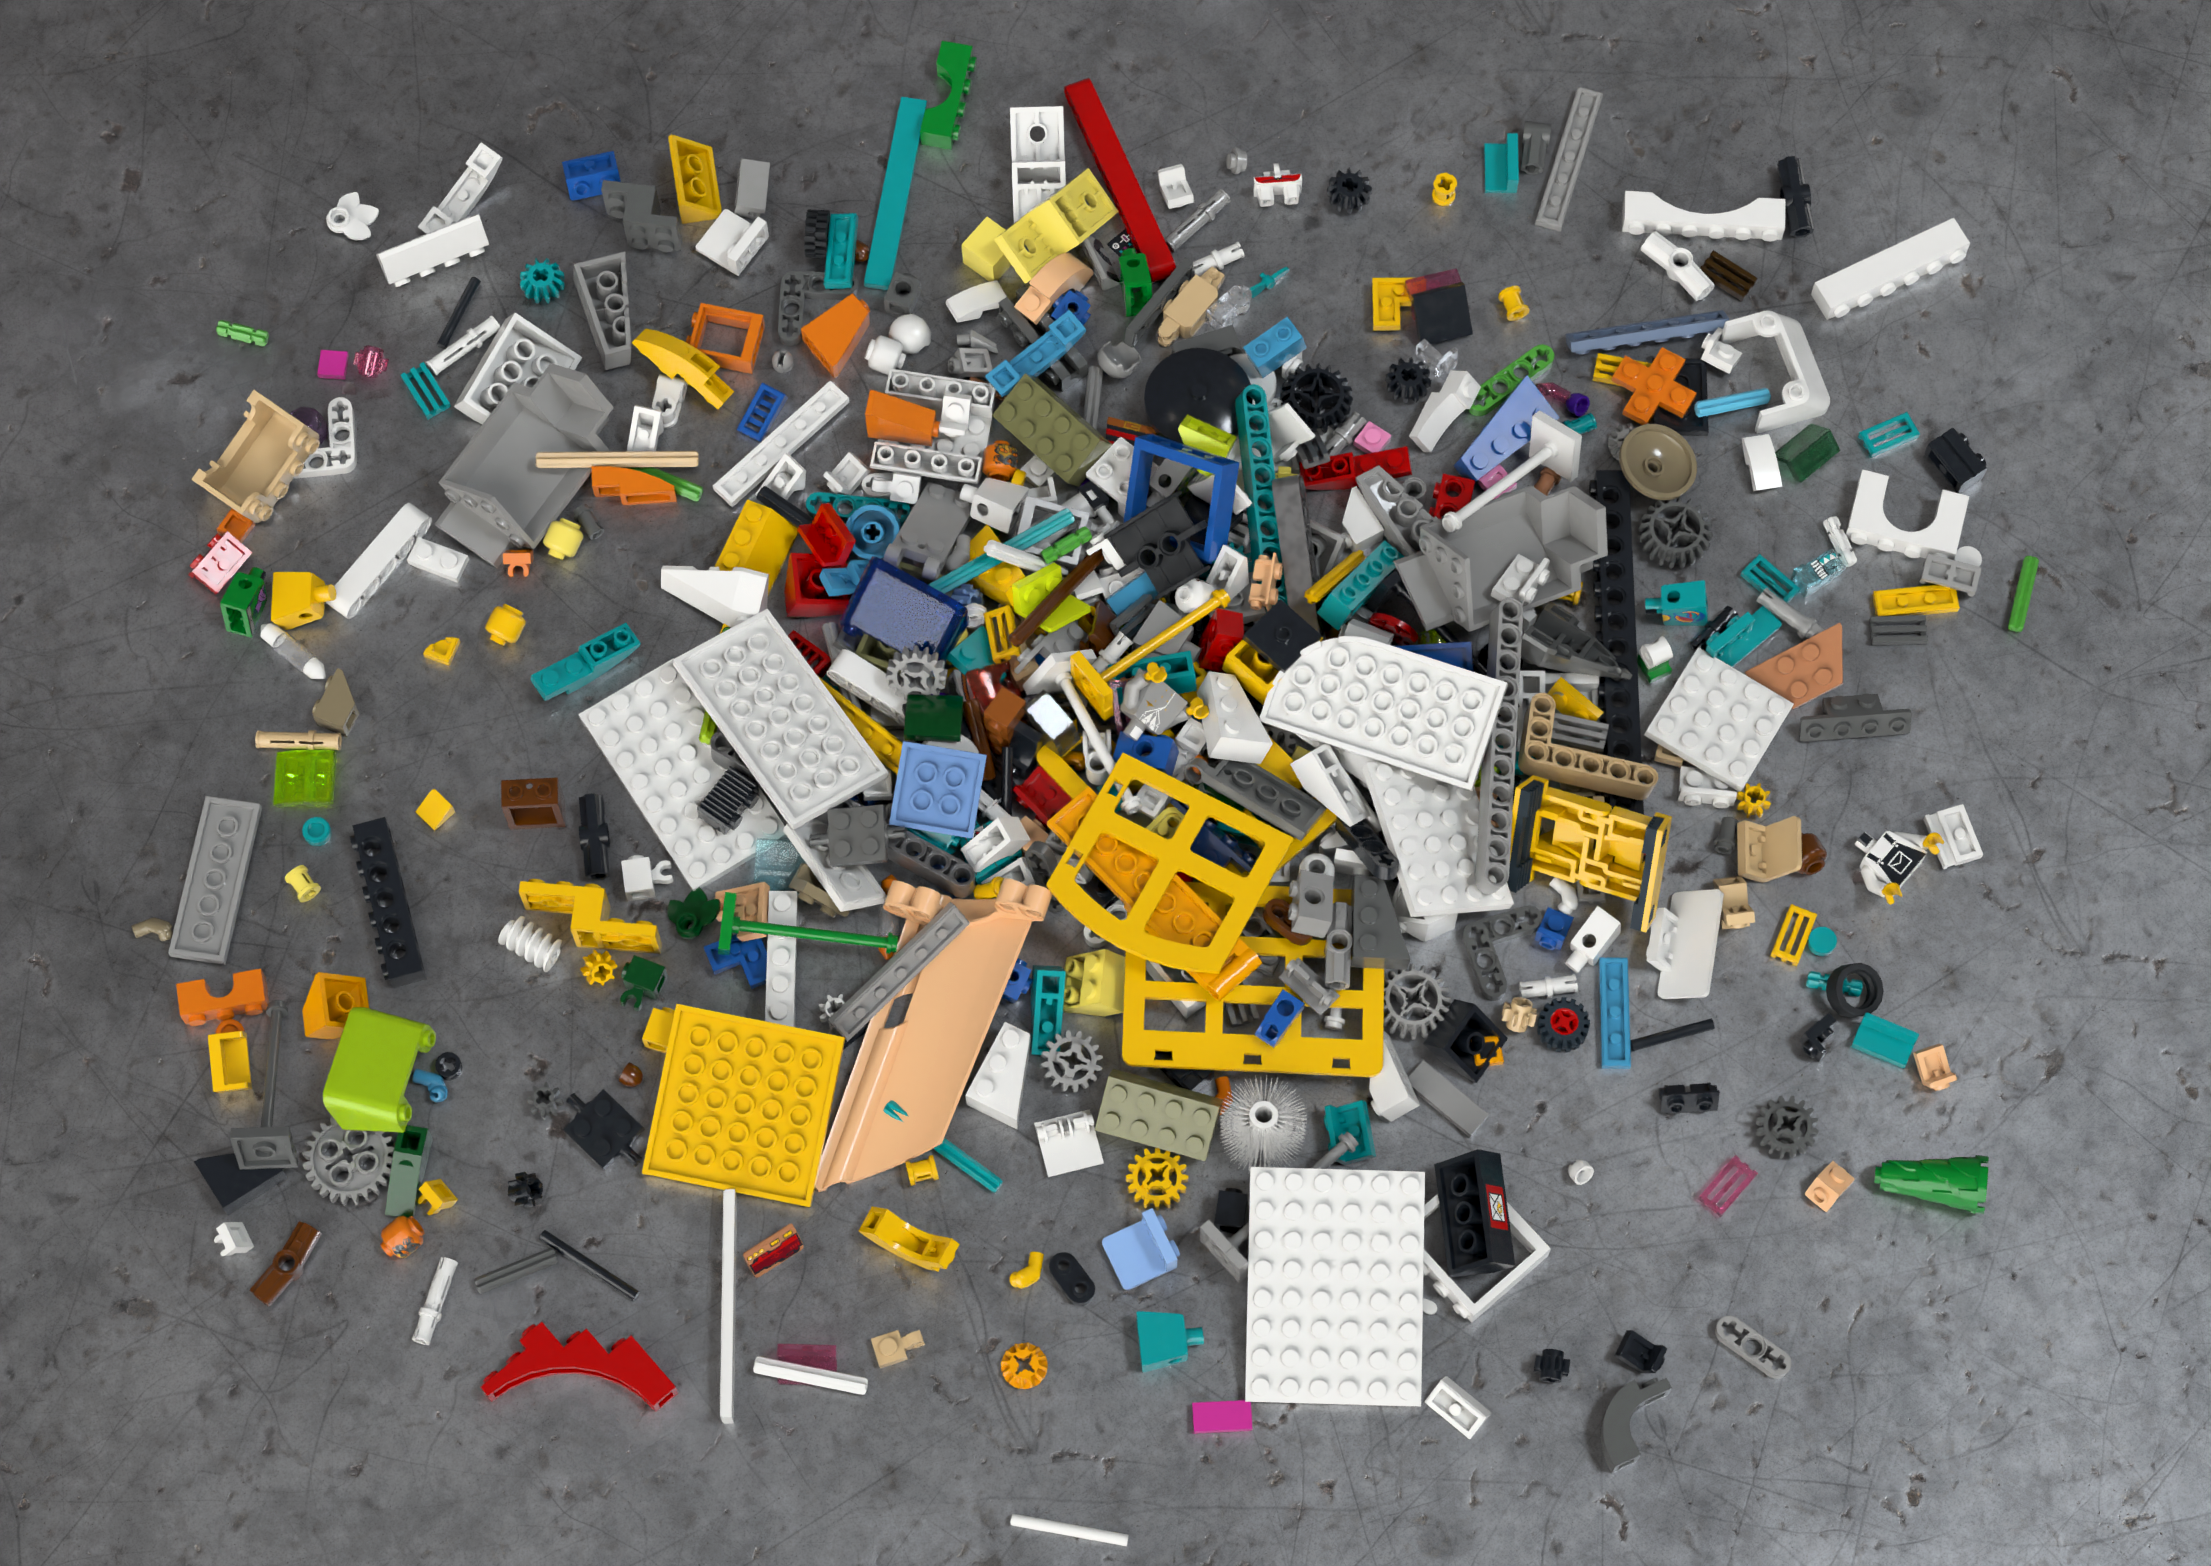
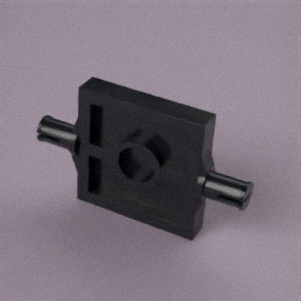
M604 1089L592 1101L586 1104L576 1093L570 1096L578 1104L570 1097L567 1098L566 1102L577 1113L563 1131L601 1168L606 1170L614 1160L622 1156L633 1167H636L638 1163L631 1156L639 1163L642 1161L643 1158L631 1147L635 1139L645 1130L644 1127Z

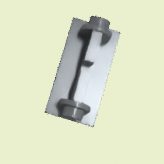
M1299 958L1291 960L1287 964L1286 970L1279 976L1290 989L1320 1016L1340 997L1337 992L1325 987V981Z

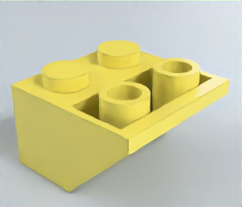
M1107 949L1066 957L1063 1012L1102 1017L1123 1013L1124 956Z

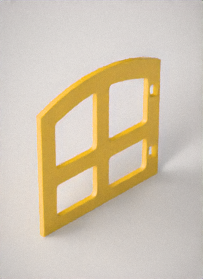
M1122 753L1048 880L1046 887L1079 922L1120 949L1167 967L1192 972L1219 974L1294 838ZM1138 780L1189 807L1171 839H1166L1115 813V809L1131 781ZM1115 781L1122 785L1117 797L1108 794ZM1208 818H1214L1264 844V849L1247 877H1241L1190 850ZM1101 834H1108L1158 861L1125 920H1119L1105 910L1075 882L1076 876ZM1074 851L1082 856L1076 867L1067 864ZM1177 872H1183L1234 899L1231 908L1208 947L1181 944L1147 934L1144 931Z

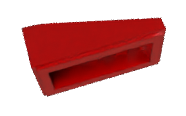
M793 630L788 637L791 641L795 640L798 642L795 645L798 650L801 647L805 648L801 653L804 658L809 653L812 654L807 660L809 665L816 659L820 661L813 668V671L822 678L832 664L830 656Z

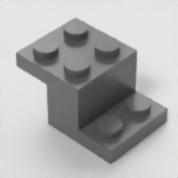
M603 180L601 190L607 215L623 218L628 246L636 249L654 248L663 252L681 251L682 238L678 218L660 215L661 208L656 186Z

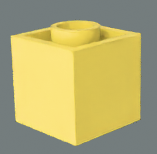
M986 217L962 243V257L965 265L990 282L998 281L1011 267V263L994 240L1006 229L989 217Z

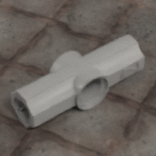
M1344 902L1333 903L1332 924L1326 933L1324 949V986L1331 990L1340 991L1350 986L1351 947L1353 943L1351 936L1352 906ZM1332 944H1342L1344 949H1336Z

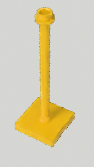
M1224 589L1214 590L1212 592L1213 597L1100 674L1083 654L1077 651L1070 656L1071 676L1073 678L1071 682L1101 718L1106 721L1114 715L1113 690L1107 682L1216 608L1225 609L1231 600Z

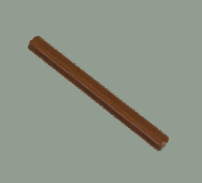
M1102 548L1091 555L1087 554L1009 635L1008 640L1012 642L1013 646L1019 647L1105 559Z

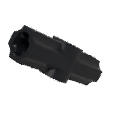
M1788 156L1779 160L1777 164L1781 183L1780 199H1785L1790 236L1803 238L1814 231L1810 210L1811 191L1809 184H1805L1801 158Z
M595 793L585 794L579 797L581 818L579 838L581 850L584 854V872L586 879L594 881L604 880L610 877L608 856L610 837L608 824L605 822L603 795Z

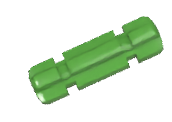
M220 320L216 327L217 334L220 336L228 337L230 335L231 339L247 343L254 341L255 345L266 346L269 340V334L265 330L257 329L255 331L253 327L237 323L231 325L229 321Z
M1086 526L1078 529L1075 534L1071 533L1054 543L1053 547L1049 546L1041 552L1042 558L1047 564L1052 563L1058 559V556L1062 557L1078 548L1080 543L1083 545L1092 539L1091 532Z

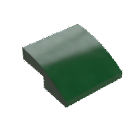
M907 695L904 740L961 742L964 697Z

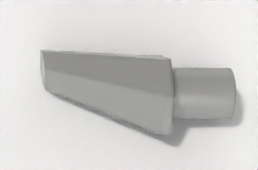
M970 330V334L957 335L958 345H971V348L988 349L989 352L998 353L996 343L973 330Z

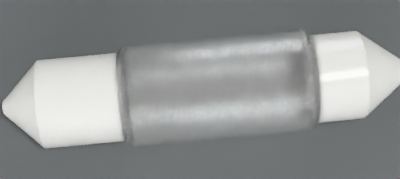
M274 623L261 625V638L270 644L273 650L311 679H324L326 677L324 664L294 637L284 632Z

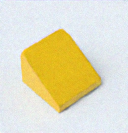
M436 789L429 792L415 811L434 831L455 813L453 806Z

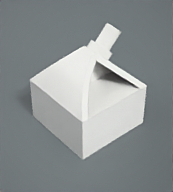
M1398 883L1393 895L1392 905L1402 933L1407 932L1417 939L1426 942L1455 929L1458 913L1411 917L1400 883Z

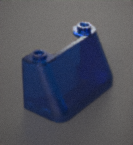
M872 556L840 619V625L842 626L841 629L852 637H856L857 634L863 636L865 633L902 653L903 647H907L909 651H913L914 645L918 646L919 651H923L928 647V654L932 655L937 652L939 654L938 661L944 660L946 662L948 654L954 649L969 625L967 608L957 600L890 563Z

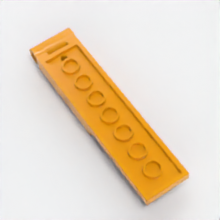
M1088 786L1049 819L1047 826L1069 846L1098 795ZM1101 834L1084 864L1124 903V908L1130 913L1158 861L1108 834ZM1074 851L1073 853L1081 859L1082 856ZM1175 874L1147 923L1145 930L1150 935L1165 940L1208 947L1223 921ZM1239 938L1219 974L1187 972L1213 998L1221 1001L1262 964V961Z

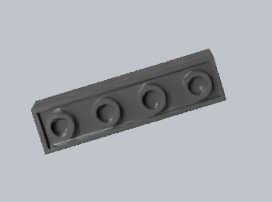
M1024 285L1016 290V297L1010 301L1006 297L999 302L998 318L1006 328L1010 327L1017 343L1021 347L1025 346L1027 348L1049 331L1048 326L1054 321L1046 312L1036 325L1015 309L1016 303L1028 290ZM1073 346L1058 361L1045 370L1046 378L1052 386L1057 385L1063 392L1088 375V362Z

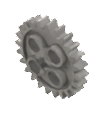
M331 1116V1125L327 1126L321 1122L320 1125L323 1131L321 1133L312 1131L316 1140L306 1141L311 1151L303 1152V1156L310 1161L302 1165L305 1170L311 1171L305 1176L308 1181H313L311 1186L314 1190L321 1188L319 1194L322 1198H325L330 1193L332 1203H335L339 1197L343 1205L347 1204L349 1198H352L355 1205H358L360 1196L370 1201L369 1192L373 1191L379 1195L380 1192L377 1186L379 1184L388 1186L385 1176L390 1177L391 1169L389 1166L392 1165V1157L390 1156H393L394 1147L389 1146L394 1143L392 1136L386 1137L389 1132L343 1130ZM355 1136H365L364 1141L361 1144H351L352 1139ZM331 1147L338 1148L336 1155L325 1157L327 1149ZM370 1147L374 1148L372 1151H368ZM352 1154L353 1161L348 1163L347 1156ZM366 1161H376L375 1166L372 1169H362V1166ZM328 1166H332L330 1170H326ZM339 1173H349L348 1178L344 1182L335 1181Z

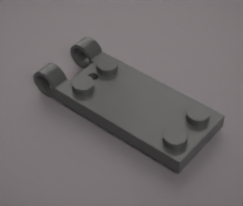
M1207 745L1202 748L1201 755L1208 759V763L1201 758H1194L1184 768V776L1190 783L1200 784L1203 782L1216 792L1227 796L1300 841L1310 832L1327 809L1319 801L1255 763L1209 758ZM1208 764H1210V765H1217V767L1214 769V768H1212L1211 766H1209ZM1192 767L1199 769L1201 775L1196 774Z

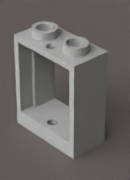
M1026 496L1021 502L1013 537L1030 528L1034 509L1056 514L1068 508L1072 512L1074 519L1078 520L1076 531L1084 526L1089 531L1091 530L1092 522L1088 521L1090 513ZM1080 543L1078 548L1071 551L1070 556H1058V559L1053 562L1073 570L1083 560L1085 548ZM1031 546L1023 551L1042 558L1041 552L1044 549Z

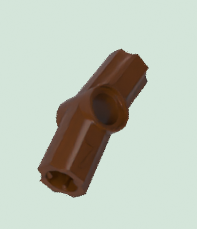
M299 1221L283 1249L274 1256L272 1265L249 1291L262 1303L270 1307L292 1281L301 1277L304 1271V1264L322 1233L314 1227ZM294 1260L295 1265L291 1270H282V1266L286 1261Z

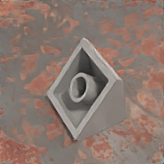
M1310 519L1317 575L1322 578L1337 566L1344 553L1346 537Z

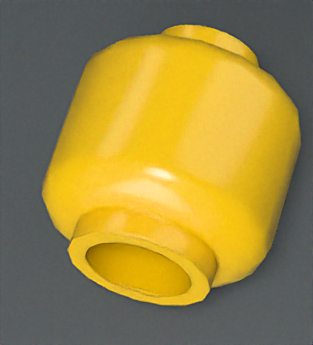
M505 603L502 607L496 606L485 625L487 632L491 633L490 640L502 646H505L506 642L516 643L526 625V620L522 617L524 613Z

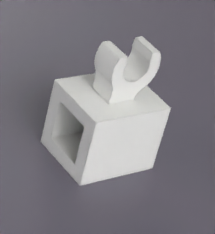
M634 855L627 860L621 861L628 902L655 898L654 884H670L673 882L672 875L664 876L661 874L664 869L671 868L670 861L664 860L659 862L653 870L650 858L642 855Z

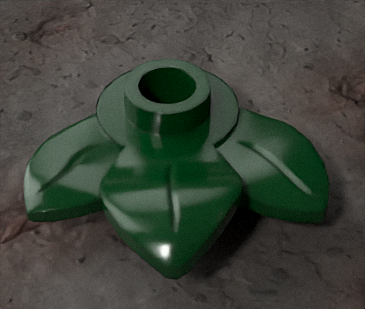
M698 887L695 891L692 890L683 902L670 900L667 913L669 919L676 924L677 933L684 939H693L702 932L703 926L712 923L716 919L721 903L719 899L708 901L705 892ZM693 923V926L688 929V926Z

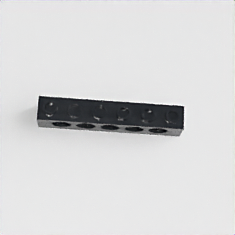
M382 817L352 825L354 835L350 836L354 852L359 851L360 861H356L360 878L365 877L367 886L362 887L366 903L371 902L373 912H369L368 915L372 929L377 928L379 934L378 938H374L378 954H383L385 963L381 964L384 979H390L393 988L426 980L424 965L389 824L386 818ZM373 848L381 849L375 856L368 855L369 851ZM378 874H387L383 881H374ZM393 899V902L390 906H380L383 900ZM390 925H400L396 932H386ZM396 951H406L402 958H393V954Z

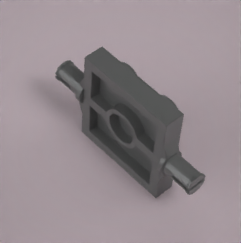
M884 805L829 809L826 833L810 834V845H827L830 854V865L832 867L888 862L887 847L890 839L906 838L905 826L889 828L886 822Z

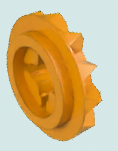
M1029 1342L1015 1343L1014 1346L1006 1350L1001 1361L1003 1377L1010 1385L1019 1389H1030L1040 1384L1045 1378L1048 1369L1045 1354L1039 1346L1032 1345ZM1032 1356L1029 1363L1032 1371L1024 1369L1017 1374L1019 1364L1015 1358L1025 1361Z

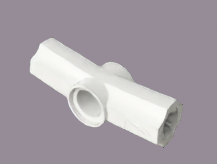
M1656 231L1646 239L1641 247V251L1666 269L1668 277L1678 281L1695 301H1701L1714 289V283L1695 264L1693 255L1689 250L1676 247ZM1680 262V263L1684 264L1685 266L1679 267V266L1675 265L1674 263Z

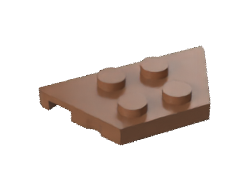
M1841 623L1745 671L1746 676L1794 703L1793 710L1843 685V627Z

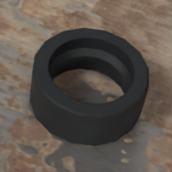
M1863 963L1841 965L1831 973L1826 985L1827 1000L1832 1009L1839 1015L1848 1018L1864 1016L1866 1012L1871 1014L1877 1010L1882 1002L1884 993L1883 983L1877 971ZM1849 974H1858L1866 984V1000L1860 1007L1851 1006L1843 995V982Z

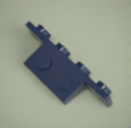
M1173 798L1170 803L1183 815H1186L1189 807ZM1208 818L1190 850L1223 868H1226L1230 861L1234 859L1250 873L1258 858L1249 851H1243L1238 846L1239 842L1234 836L1229 833L1224 834L1217 827V821L1213 818Z

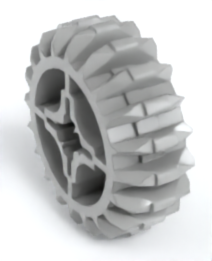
M1412 963L1409 966V971L1398 969V974L1391 970L1388 972L1389 979L1384 978L1383 1026L1392 1024L1389 1032L1393 1034L1397 1029L1400 1030L1401 1039L1405 1038L1406 1033H1411V1039L1416 1040L1417 1033L1419 1032L1424 1039L1427 1038L1428 1030L1432 1032V1030L1437 1028L1436 1024L1444 1020L1443 1015L1449 1011L1447 1006L1451 1005L1452 1002L1451 998L1446 997L1449 994V988L1442 987L1444 979L1438 978L1434 980L1436 971L1432 970L1429 974H1426V967L1424 965L1420 967V971H1415V966ZM1409 983L1418 984L1414 988H1407L1403 986L1404 984ZM1427 989L1434 996L1436 1002L1435 1010L1429 1007L1430 1003L1424 999ZM1391 994L1397 997L1396 1001L1402 1006L1399 1014L1393 1010L1390 1004ZM1419 995L1418 1002H1414L1407 1008L1408 1001H1413ZM1411 1016L1424 1018L1417 1021L1408 1020Z

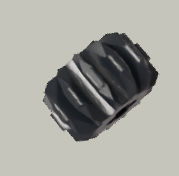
M1349 167L1346 174L1338 170L1336 177L1330 178L1327 195L1330 197V204L1337 205L1338 212L1345 208L1350 215L1353 208L1360 212L1363 205L1369 204L1372 187L1369 185L1368 177H1362L1360 170L1354 174Z
M1412 357L1409 358L1408 362L1400 358L1398 365L1391 364L1390 372L1386 374L1385 381L1388 383L1387 391L1394 392V400L1403 397V402L1406 404L1408 399L1412 398L1417 403L1419 396L1425 397L1427 395V388L1431 387L1432 380L1428 378L1430 377V370L1423 369V361L1415 364Z

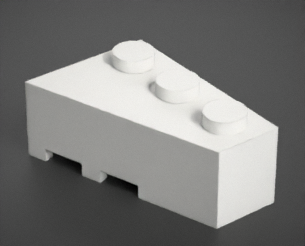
M1209 671L1197 691V696L1203 700L1204 705L1208 706L1209 709L1208 716L1202 719L1209 758L1261 764L1273 743L1240 683L1233 674Z
M1004 1022L965 1095L966 1105L1015 1129L1018 1128L1031 1047L1030 1033Z

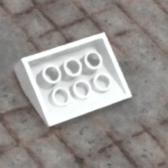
M514 313L503 322L454 407L476 422L483 424L514 383L532 388L551 363L575 370L582 357L517 313Z

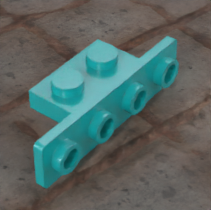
M1764 606L1752 615L1749 612H1746L1742 617L1736 615L1726 625L1727 629L1721 634L1716 632L1707 640L1706 652L1712 658L1716 657L1729 666L1734 667L1781 628L1782 623Z

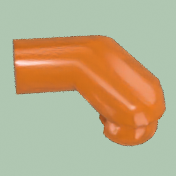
M1227 1076L1215 1079L1218 1093L1215 1097L1224 1099L1220 1115H1222L1221 1112H1225L1222 1109L1227 1110L1224 1106L1230 1107L1229 1105L1233 1102L1230 1081Z

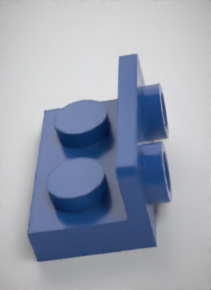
M614 151L562 162L569 196L572 201L601 195L603 180L621 182Z

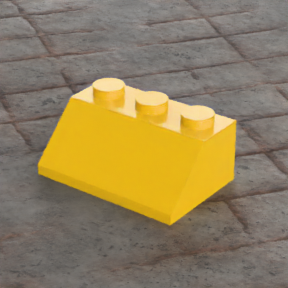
M747 499L714 567H719L720 571H732L734 567H743L769 574V596L799 534L798 528L773 509Z

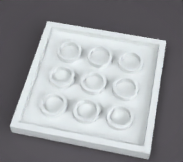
M1698 647L1644 736L1736 791L1741 792L1794 703L1718 658H1712L1708 652Z

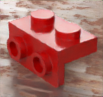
M830 503L820 505L812 524L799 525L797 529L823 567L845 565L856 542Z
M1040 765L1022 785H1015L1012 789L1018 795L1016 797L1017 801L1027 809L1030 807L1037 814L1035 819L1042 823L1045 828H1048L1047 821L1072 801Z

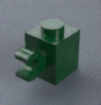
M634 955L631 963L627 962L621 973L625 989H628L621 995V1006L625 1007L627 1000L634 998L636 999L634 1010L638 1012L642 1008L644 996L657 1001L668 976L665 966Z

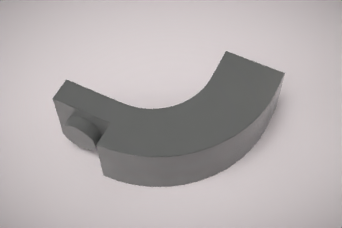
M1653 1378L1641 1385L1643 1389L1641 1390L1634 1379L1623 1386L1609 1403L1601 1423L1600 1443L1603 1456L1611 1473L1639 1460L1641 1453L1630 1432L1631 1416L1639 1408L1669 1395L1672 1387L1667 1378L1660 1381L1657 1378Z

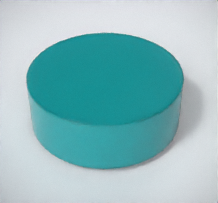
M313 817L304 823L302 834L308 844L322 846L330 840L332 830L324 818Z
M1817 927L1811 931L1808 937V948L1817 956H1827L1834 951L1837 937L1830 928Z

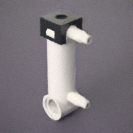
M1091 480L1078 488V494L1061 504L1062 506L1090 513L1089 518L1096 519L1100 517L1104 523L1108 522L1109 524L1115 522L1113 516L1108 511V496ZM1046 514L1045 516L1031 524L1030 528L1042 522L1043 520L1051 517L1054 514ZM1078 520L1032 546L1046 549L1051 546L1050 544L1076 528Z

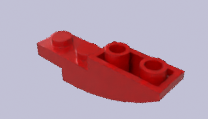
M1407 446L1354 456L1352 452L1330 456L1331 461L1308 469H1304L1302 463L1299 462L1300 474L1303 477L1305 489L1345 490L1352 489L1355 486L1359 488L1355 480L1356 477L1378 465L1393 478L1412 475L1410 453Z

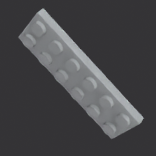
M205 796L168 951L170 957L226 965L262 811L261 804Z

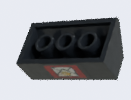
M1477 1149L1434 1164L1449 1277L1489 1274L1516 1266L1500 1153Z

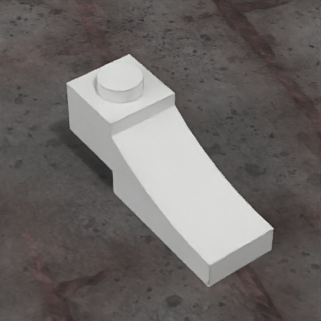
M1451 370L1441 391L1431 392L1409 435L1423 452H1432L1448 426L1465 409L1471 408L1481 386L1468 371Z

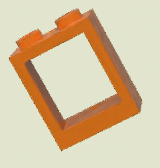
M700 303L699 311L694 312L691 327L694 328L692 336H687L686 343L707 355L720 368L753 374L765 330L764 316ZM708 322L748 330L741 357L701 349Z

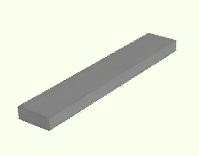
M1578 86L1535 225L1561 232L1603 93Z
M949 902L839 1008L828 1021L842 1037H846V1041H849L953 941L970 922L953 903Z

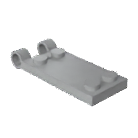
M928 482L893 543L888 545L883 564L897 569L902 558L906 557L925 564L922 572L923 578L932 581L937 580L946 564L948 556L956 546L957 537L963 534L972 518L970 516L972 503L961 500V492Z

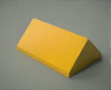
M671 134L668 136L682 224L717 219L722 213L712 147Z

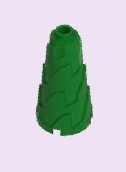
M1975 1155V1157H1953L1949 1159L1886 1160V1162H1882L1881 1167H1875L1874 1183L1880 1184V1189H1884L1885 1192L1913 1196L1922 1200L1945 1204L1953 1208L1968 1210L1971 1213L1984 1214L1985 1207L1977 1205L1978 1203H1986L1988 1167L1981 1166V1163H1988L1989 1157Z

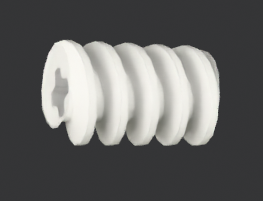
M520 916L516 921L510 920L500 932L498 943L500 945L506 944L507 949L515 950L518 956L525 955L526 961H534V965L537 968L543 967L544 972H548L558 959L562 940L557 939L552 944L553 935L551 933L542 938L543 928L541 927L532 932L534 927L532 921L524 927V916Z

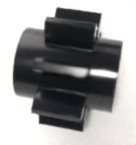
M516 1173V1180L508 1181V1197L515 1202L516 1207L522 1205L525 1208L535 1206V1200L542 1199L543 1184L536 1178V1173Z
M1544 1349L1542 1356L1536 1355L1534 1372L1540 1373L1541 1381L1560 1383L1562 1382V1376H1568L1570 1359H1564L1563 1351Z

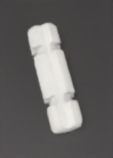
M1838 517L1827 518L1823 525L1826 532H1830L1828 536L1836 554H1840L1839 560L1842 563L1841 565L1843 567L1853 566L1857 562L1854 551H1850L1852 547L1844 529L1840 530L1842 525Z

